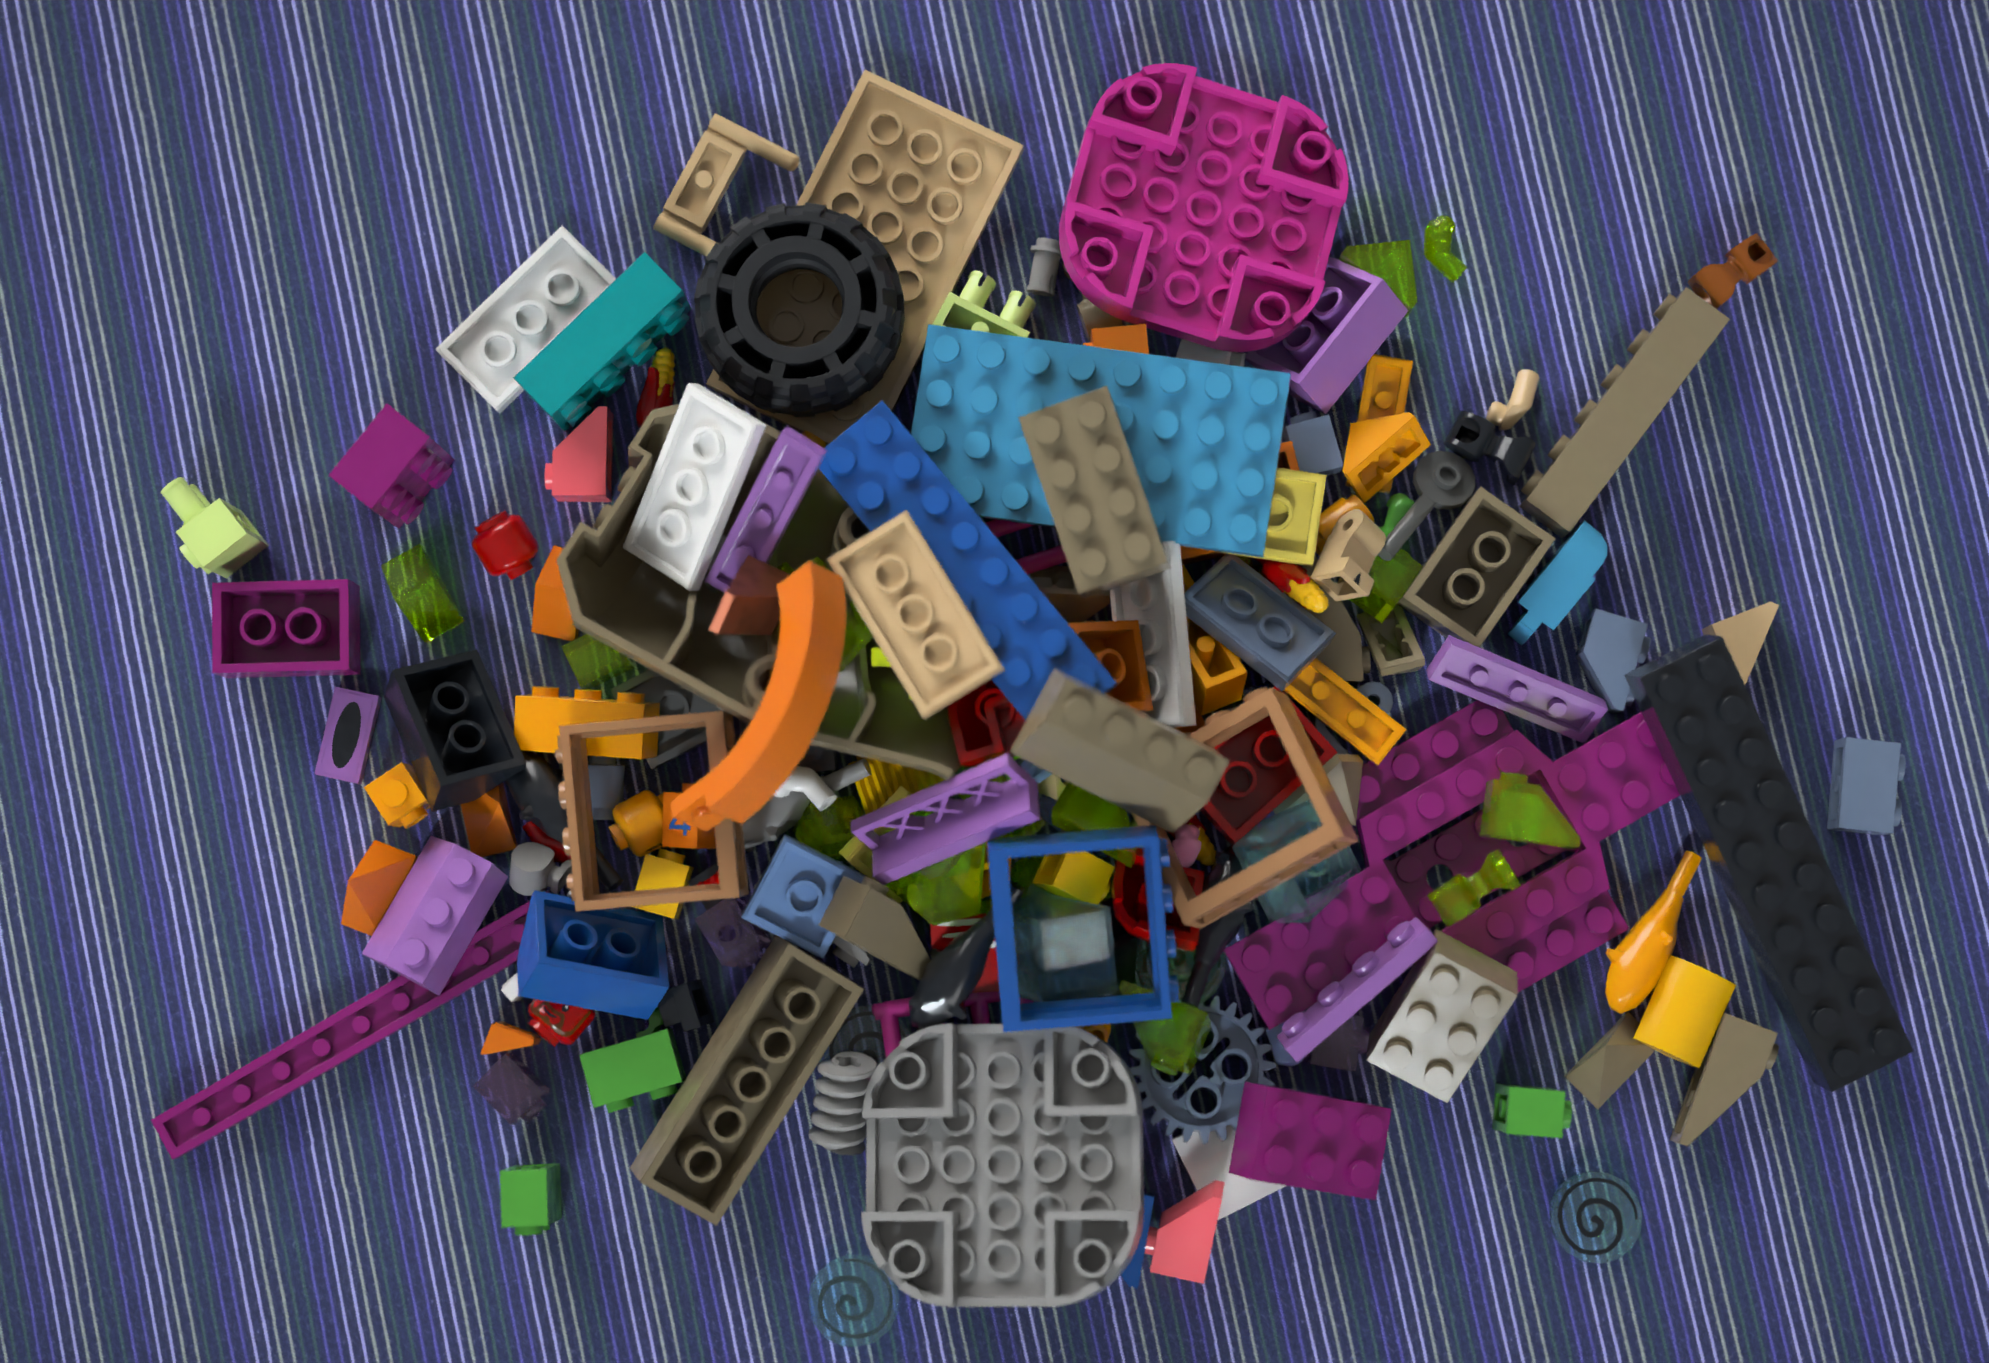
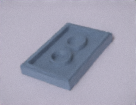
M1226 553L1184 593L1186 616L1281 691L1332 642L1336 635L1328 626L1233 554Z

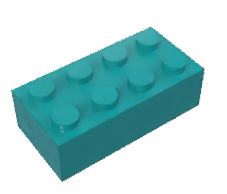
M644 252L513 378L564 432L570 426L576 428L593 412L591 406L602 395L609 397L625 382L623 375L634 364L640 367L657 351L655 344L667 333L672 336L684 327L689 320L687 313L692 308L683 290Z

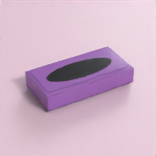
M335 687L315 775L362 784L382 697Z

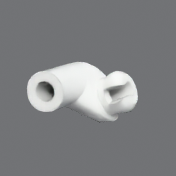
M796 766L788 779L774 794L775 797L782 798L788 796L790 791L803 792L819 811L827 809L837 798V795L814 770L809 767Z

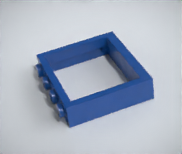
M1155 825L1004 837L987 841L1003 1032L1172 1018L1171 1002H1179L1177 974L1169 975L1167 958L1176 957L1174 930H1165L1164 913L1173 912L1171 886L1170 884H1162L1161 867L1169 866L1167 838L1159 839ZM1143 846L1153 993L1020 1004L1008 858Z

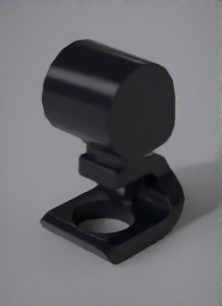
M1460 411L1444 441V445L1449 450L1472 462H1478L1483 456H1486L1495 463L1499 459L1508 473L1506 479L1512 485L1516 484L1536 446V443L1529 437L1510 438L1507 436H1496L1493 423L1467 411Z

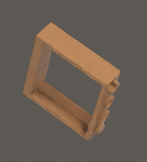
M1263 687L1250 692L1244 697L1242 705L1231 711H1219L1209 716L1204 721L1205 726L1192 734H1184L1213 748L1263 718L1270 716L1323 826L1196 897L1165 829L1133 814L1138 826L1155 825L1159 839L1167 838L1169 866L1161 867V876L1164 883L1171 886L1172 900L1184 925L1203 928L1359 841L1288 695L1274 688L1268 689Z
M714 711L559 726L560 736H557L558 750H555V755L558 763L563 764L564 782L559 784V801L561 808L567 809L568 828L563 830V847L565 854L571 855L572 874H569L567 877V888H571V899L575 901V911L737 898L749 895L743 823L741 824L729 818H725L715 826L720 883L599 893L586 738L706 727L709 769L711 772L735 746L733 715L726 711Z

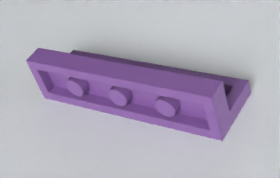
M1005 754L950 778V780L942 781L852 820L851 833L872 850L873 877L885 885L1039 820L1038 783L1012 757ZM1006 773L1011 778V780L1004 783L987 782L989 779ZM957 793L974 794L965 800L948 799V797ZM917 810L934 811V813L925 817L909 815ZM880 826L896 828L881 836L873 831V829Z

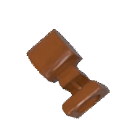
M1755 233L1724 255L1727 259L1726 263L1709 264L1703 267L1687 283L1695 294L1718 309L1733 295L1738 282L1743 281L1748 285L1774 266L1779 260L1760 235Z

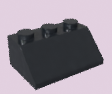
M478 650L392 670L384 698L432 812L475 801L525 768L527 763Z

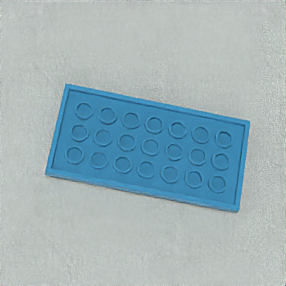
M928 324L911 435L979 517L1056 528L1018 417L1107 386L1162 542L1175 541V543L1185 547L1264 558L1291 373Z

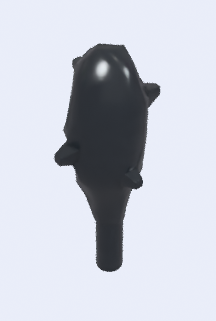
M521 751L527 763L525 768L505 781L521 811L519 817L521 820L532 821L548 837L563 844V830L568 828L567 809H562L559 801V784L563 782V770L554 769L545 759L530 751ZM595 843L598 878L609 892L613 891L622 884L623 879Z
M1238 842L1227 847L1222 852H1216V861L1209 875L1204 877L1202 893L1255 864V857L1250 846ZM1248 902L1207 926L1200 928L1198 943L1195 947L1194 964L1180 1003L1183 1007L1190 1010H1198L1211 969L1214 968L1225 947L1237 935L1244 922L1246 913L1253 911V903Z
M1010 880L1013 909L1024 894L1025 889L1017 882ZM993 906L986 916H983L967 931L955 937L943 951L936 948L931 949L930 956L932 961L927 964L918 988L908 1002L912 1027L918 1031L930 1026L943 1024L954 1016L960 1019L966 1018L965 1002L983 975L989 951L995 939Z

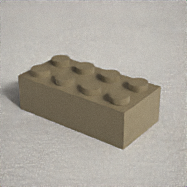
M1107 386L1018 417L1075 585L1083 599L1171 569L1117 410Z

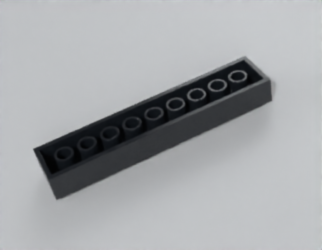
M1704 635L1624 674L1813 1082L1834 1092L1914 1052L1723 637Z

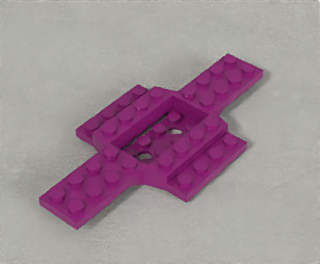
M1476 700L1392 748L1379 765L1374 764L1372 761L1363 765L1356 825L1365 868L1225 948L1224 953L1265 1025L1270 1030L1288 1020L1292 1015L1314 1005L1317 1002L1318 994L1327 985L1343 980L1353 971V964L1365 953L1375 952L1388 941V934L1404 921L1410 922L1416 917L1430 930L1434 925L1566 850L1574 852L1571 856L1439 930L1516 971L1518 992L1629 929L1607 891L1610 887L1600 841L1675 799L1680 794L1642 712L1637 713L1558 759L1551 761L1518 730H1513L1501 709ZM1528 777L1525 785L1392 861L1384 859ZM1513 820L1523 821L1530 829L1528 842L1520 847L1511 845L1505 838V828ZM1437 864L1446 866L1452 873V883L1444 891L1432 889L1427 882L1428 870Z

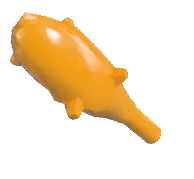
M1685 851L1667 888L1664 889L1657 901L1638 919L1615 949L1608 948L1605 954L1611 961V965L1605 982V994L1611 1010L1621 1014L1635 1009L1655 988L1669 956L1674 952L1677 940V923L1684 900L1683 896L1702 860L1698 854Z

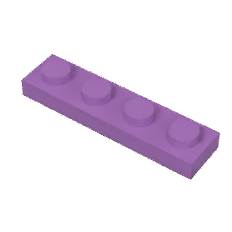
M788 426L781 431L705 582L725 593L748 555L769 564L827 453L826 449Z
M1448 635L1426 669L1428 679L1432 682L1584 744L1608 710L1603 698Z
M1415 917L1410 922L1404 921L1393 928L1388 934V941L1375 952L1370 951L1362 955L1353 964V971L1340 982L1336 981L1327 985L1318 994L1317 1002L1304 1013L1298 1012L1292 1015L1284 1023L1282 1032L1276 1037L1297 1063L1439 942L1419 919Z

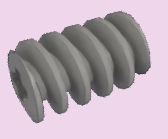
M845 1051L837 1053L832 1059L821 1061L818 1064V1072L824 1077L818 1078L815 1083L816 1089L821 1093L813 1097V1104L819 1110L811 1114V1122L816 1127H812L808 1135L811 1141L833 1153L858 1155L862 1154L865 1150L866 1118H862L863 1102L869 1081L877 1068L876 1061L871 1056L862 1052Z

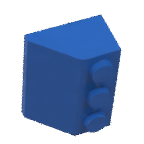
M534 890L517 956L518 996L648 1020L669 989L663 916L622 907L575 911V901H572L571 897Z

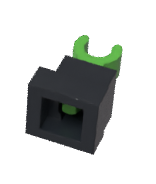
M702 980L690 981L667 990L658 1007L655 1008L649 1018V1027L638 1032L636 1036L641 1037L658 1032L661 1025L668 1027L681 1023L685 1032L715 1022Z

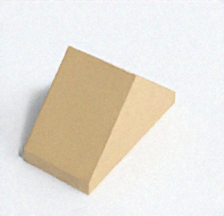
M1771 601L1701 629L1703 635L1723 637L1745 685L1779 607L1778 604Z

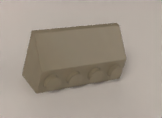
M1056 668L1053 669L1010 750L1012 754L1171 833H1174L1208 802L1229 763L1227 758L1208 745Z

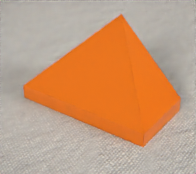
M503 782L475 801L461 804L472 853L483 858L512 851L517 847Z
M374 840L348 880L341 924L372 936L418 856Z

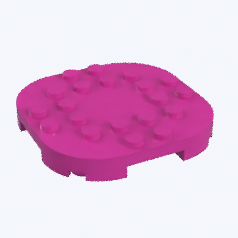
M1161 63L1142 67L1140 72L1123 80L1121 78L1118 79L1105 91L1086 126L1059 223V246L1065 268L1076 287L1091 303L1111 316L1136 325L1146 324V328L1221 351L1248 352L1274 345L1288 337L1301 325L1323 292L1326 282L1323 279L1339 215L1348 194V168L1342 148L1337 150L1326 132L1327 124L1308 107L1292 98L1282 95L1278 102L1195 76L1197 67L1189 65Z

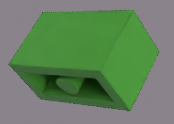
M673 1028L579 1055L593 1107L606 1105L608 1113L634 1106L632 1097L650 1092L652 1100L676 1094L678 1092L676 1084L684 1082L686 1079Z
M1495 1083L1492 1129L1506 1134L1562 1138L1563 1128L1569 1129L1572 1105L1571 1101L1565 1100V1091L1547 1087Z
M560 1163L514 1165L500 1171L501 1228L515 1227V1235L520 1236L543 1234L545 1230H550V1224L562 1218Z

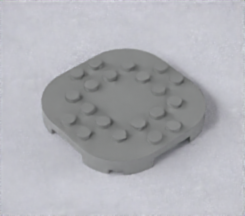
M949 1023L924 1028L900 1041V1045L883 1062H880L875 1069L865 1093L862 1118H866V1212H862V1225L869 1251L879 1269H883L890 1279L899 1286L898 1288L907 1295L928 1304L945 1307L1065 1306L1087 1300L1109 1287L1122 1274L1133 1258L1140 1241L1144 1221L1142 1102L1136 1080L1123 1058L1105 1041L1077 1027L1003 1032L1002 1024Z

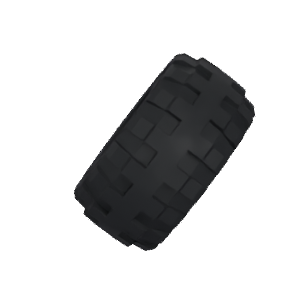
M805 202V205L786 206L783 203L765 207L766 211L749 219L746 216L730 227L731 231L719 244L715 243L705 259L706 263L700 278L697 280L694 297L695 322L700 343L711 366L722 381L739 397L741 396L756 407L774 414L782 413L794 415L795 417H814L815 414L832 410L836 412L853 404L854 400L867 391L870 392L883 378L887 368L895 359L901 343L905 321L904 296L899 274L888 251L879 239L871 234L861 222L845 212L841 214L827 209L825 205ZM806 269L822 273L834 282L842 299L841 318L835 329L821 341L804 347L783 346L771 340L760 327L757 318V301L763 289L774 278L788 271Z

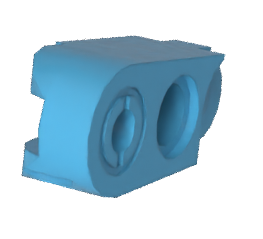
M1583 520L1521 594L1523 596L1518 603L1526 608V610L1507 633L1521 646L1539 628L1542 622L1554 631L1596 580L1593 575L1602 566L1607 557V543L1602 534L1588 522Z

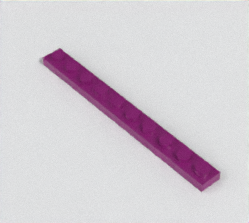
M530 901L475 933L439 996L409 979L399 976L151 1119L172 1160L180 1158L515 964Z

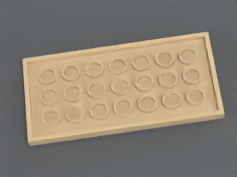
M864 70L796 206L805 205V202L825 205L827 209L841 214L845 212L861 222L871 234L879 239L888 251L899 274L905 311L901 343L895 359L887 368L883 378L870 392L867 391L854 400L853 404L836 412L832 410L815 414L814 417H795L794 415L782 413L774 414L760 409L741 396L739 397L722 381L714 369L706 383L707 387L801 433L804 430L809 431L826 442L827 445L882 400L894 412L924 352L923 347L926 341L928 324H933L949 292L953 293L1024 151V145L874 73ZM806 269L792 270L777 276L767 284L757 301V318L764 333L777 344L788 347H804L821 341L835 329L842 313L841 295L834 282L822 273Z

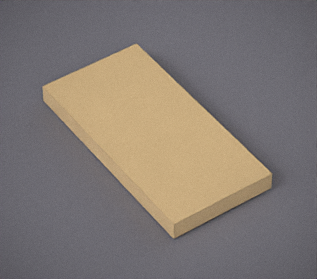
M907 510L827 559L833 571L843 577L844 589L924 720L1005 671Z

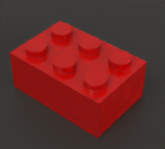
M1276 686L1273 687L1274 689H1276V690H1278V691H1280V692H1283V691H1281L1279 688H1277ZM1291 701L1323 766L1338 752ZM1270 716L1263 718L1213 747V749L1227 758L1229 763L1208 802L1200 811L1230 845L1236 844L1303 784Z

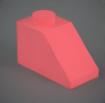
M598 406L553 450L552 463L545 464L546 490H552V496L558 502H612L613 413L608 406Z
M1218 1180L1211 1182L1163 1211L1159 1228L1149 1227L1144 1254L1153 1256L1150 1272L1204 1284L1222 1201L1224 1182Z

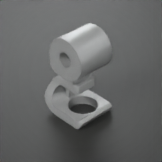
M522 843L514 848L511 854L509 884L514 891L522 895L532 896L534 890L543 892L547 887L551 888V892L558 894L567 883L568 875L572 874L571 860L564 861L560 867L556 866L554 863V851L539 843ZM571 890L568 892L567 897H571Z

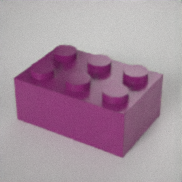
M386 403L328 476L371 510L399 529L404 522L410 524L418 517L424 508L422 500L432 487L438 489L447 481L453 470L450 465L455 459L427 434Z
M349 579L212 583V673L224 678L361 675L360 585Z
M1245 1081L1229 1173L1255 1181L1376 1200L1392 1109L1365 1102Z

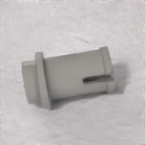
M1037 238L1036 245H1032L1030 251L1034 253L1026 291L1040 296L1052 297L1055 296L1060 258H1062L1059 241L1050 238Z

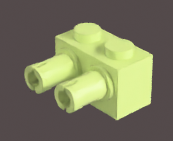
M975 270L969 274L960 296L949 292L932 324L1028 338L1030 332L1023 329L1034 310L1036 303L1027 295L1020 307L1018 304L1023 293L1011 291L999 316L983 309L991 292L996 287V282L987 275L982 286H978L983 273Z
M178 477L161 490V494L184 522L182 527L176 531L184 542L179 549L196 569L201 567L208 575L214 572L227 579L269 546L241 510L220 498L210 504L197 486L194 484L189 485L184 478Z

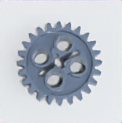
M1219 996L1213 998L1209 1007H1204L1201 999L1198 1010L1187 1009L1180 1004L1181 1002H1176V1012H1171L1172 1018L1162 1019L1160 1023L1156 1020H1145L1147 1027L1151 1031L1150 1035L1136 1032L1134 1037L1144 1046L1143 1049L1129 1050L1128 1056L1139 1061V1066L1129 1069L1134 1077L1140 1078V1083L1137 1086L1140 1094L1144 1093L1146 1097L1142 1101V1111L1153 1108L1155 1113L1150 1121L1152 1126L1159 1123L1162 1119L1167 1121L1165 1135L1168 1137L1177 1127L1183 1129L1182 1137L1184 1143L1189 1141L1193 1132H1199L1202 1145L1207 1144L1210 1131H1215L1221 1142L1227 1139L1226 1127L1230 1125L1234 1131L1237 1128L1244 1082L1274 1086L1275 1084L1270 1079L1263 1077L1264 1072H1269L1276 1068V1063L1263 1061L1262 1057L1272 1050V1044L1258 1045L1257 1039L1265 1031L1264 1028H1256L1250 1031L1247 1025L1251 1021L1252 1014L1248 1013L1240 1019L1236 1018L1234 1015L1237 1003L1235 1002L1226 1011L1220 1010ZM1196 1025L1207 1028L1212 1036L1211 1045L1203 1049L1193 1047L1187 1039L1188 1029ZM1227 1038L1230 1041L1229 1046L1208 1069L1212 1077L1210 1079L1205 1076L1199 1077L1181 1099L1174 1100L1172 1094L1191 1075L1194 1069L1190 1061L1194 1059L1196 1062L1201 1063L1222 1039ZM1229 1056L1241 1059L1246 1068L1244 1077L1238 1080H1231L1225 1077L1221 1069L1223 1059ZM1167 1058L1175 1060L1180 1065L1182 1071L1180 1079L1171 1083L1161 1080L1156 1071L1157 1063ZM1196 1090H1207L1213 1095L1215 1108L1212 1112L1201 1114L1193 1109L1190 1098L1191 1094Z

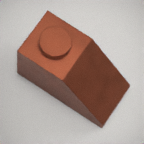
M748 555L727 588L709 630L716 634L772 635L780 620L777 585L790 576V574Z

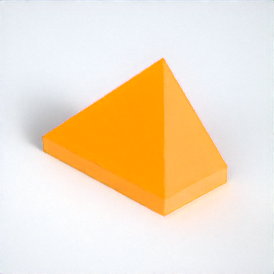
M1410 412L1350 423L1342 472L1358 498L1365 503L1431 444L1416 417Z

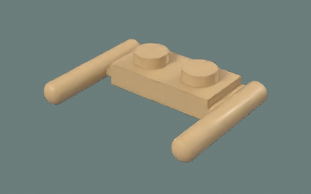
M715 113L707 131L703 133L663 207L664 210L658 216L653 229L707 257L715 243L718 242L702 235V232L708 226L745 158L746 151L749 150L788 171H794L798 167L799 157Z

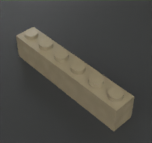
M1686 287L1677 297L1670 293L1667 295L1653 314L1659 321L1649 333L1643 328L1627 348V351L1633 354V356L1624 368L1616 364L1600 384L1606 391L1599 401L1595 403L1589 399L1577 414L1574 421L1580 426L1572 437L1568 438L1563 434L1550 450L1547 456L1554 461L1544 474L1536 470L1520 490L1527 496L1519 507L1559 537L1563 538L1571 532L1730 320Z

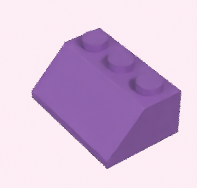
M1329 256L1323 279L1326 281L1323 292L1301 325L1280 342L1267 348L1248 351L1245 355V359L1257 369L1291 373L1289 394L1299 402L1324 414H1327L1408 312V309L1382 278Z
M430 836L364 948L362 955L439 996L508 876L493 863L463 847Z

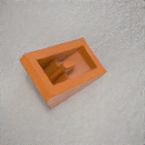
M553 545L535 583L531 632L576 643L579 629L573 624L557 564V558L564 548Z

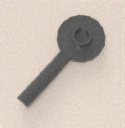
M1436 451L1428 453L1420 459L1413 472V484L1419 498L1386 537L1385 545L1378 554L1380 558L1385 561L1392 560L1434 507L1451 510L1460 508L1468 502L1475 489V475L1471 466L1463 458L1452 452Z

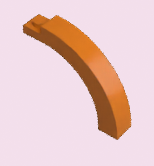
M810 560L777 585L781 621L778 651L766 693L754 718L730 753L704 778L670 802L673 818L704 831L717 826L725 818L741 824L744 823L779 790L796 768L812 742L826 713L841 665L846 629V596L843 577Z

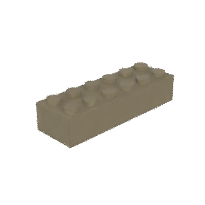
M775 935L630 1166L638 1181L717 1226L864 989L849 977L805 950Z

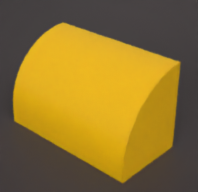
M1670 955L1633 1038L1669 1058L1700 1068L1736 985L1711 971Z

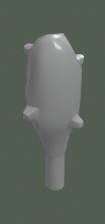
M863 758L826 776H820V778L835 792L870 776L872 772L868 762ZM790 791L788 796L782 798L773 795L755 814L743 823L745 851L751 852L754 850V846L767 841L777 840L781 834L800 823L816 806L803 792Z

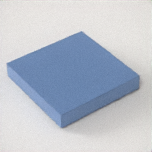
M784 834L741 916L751 923L824 958L836 936L818 926L843 876L861 883L866 875Z

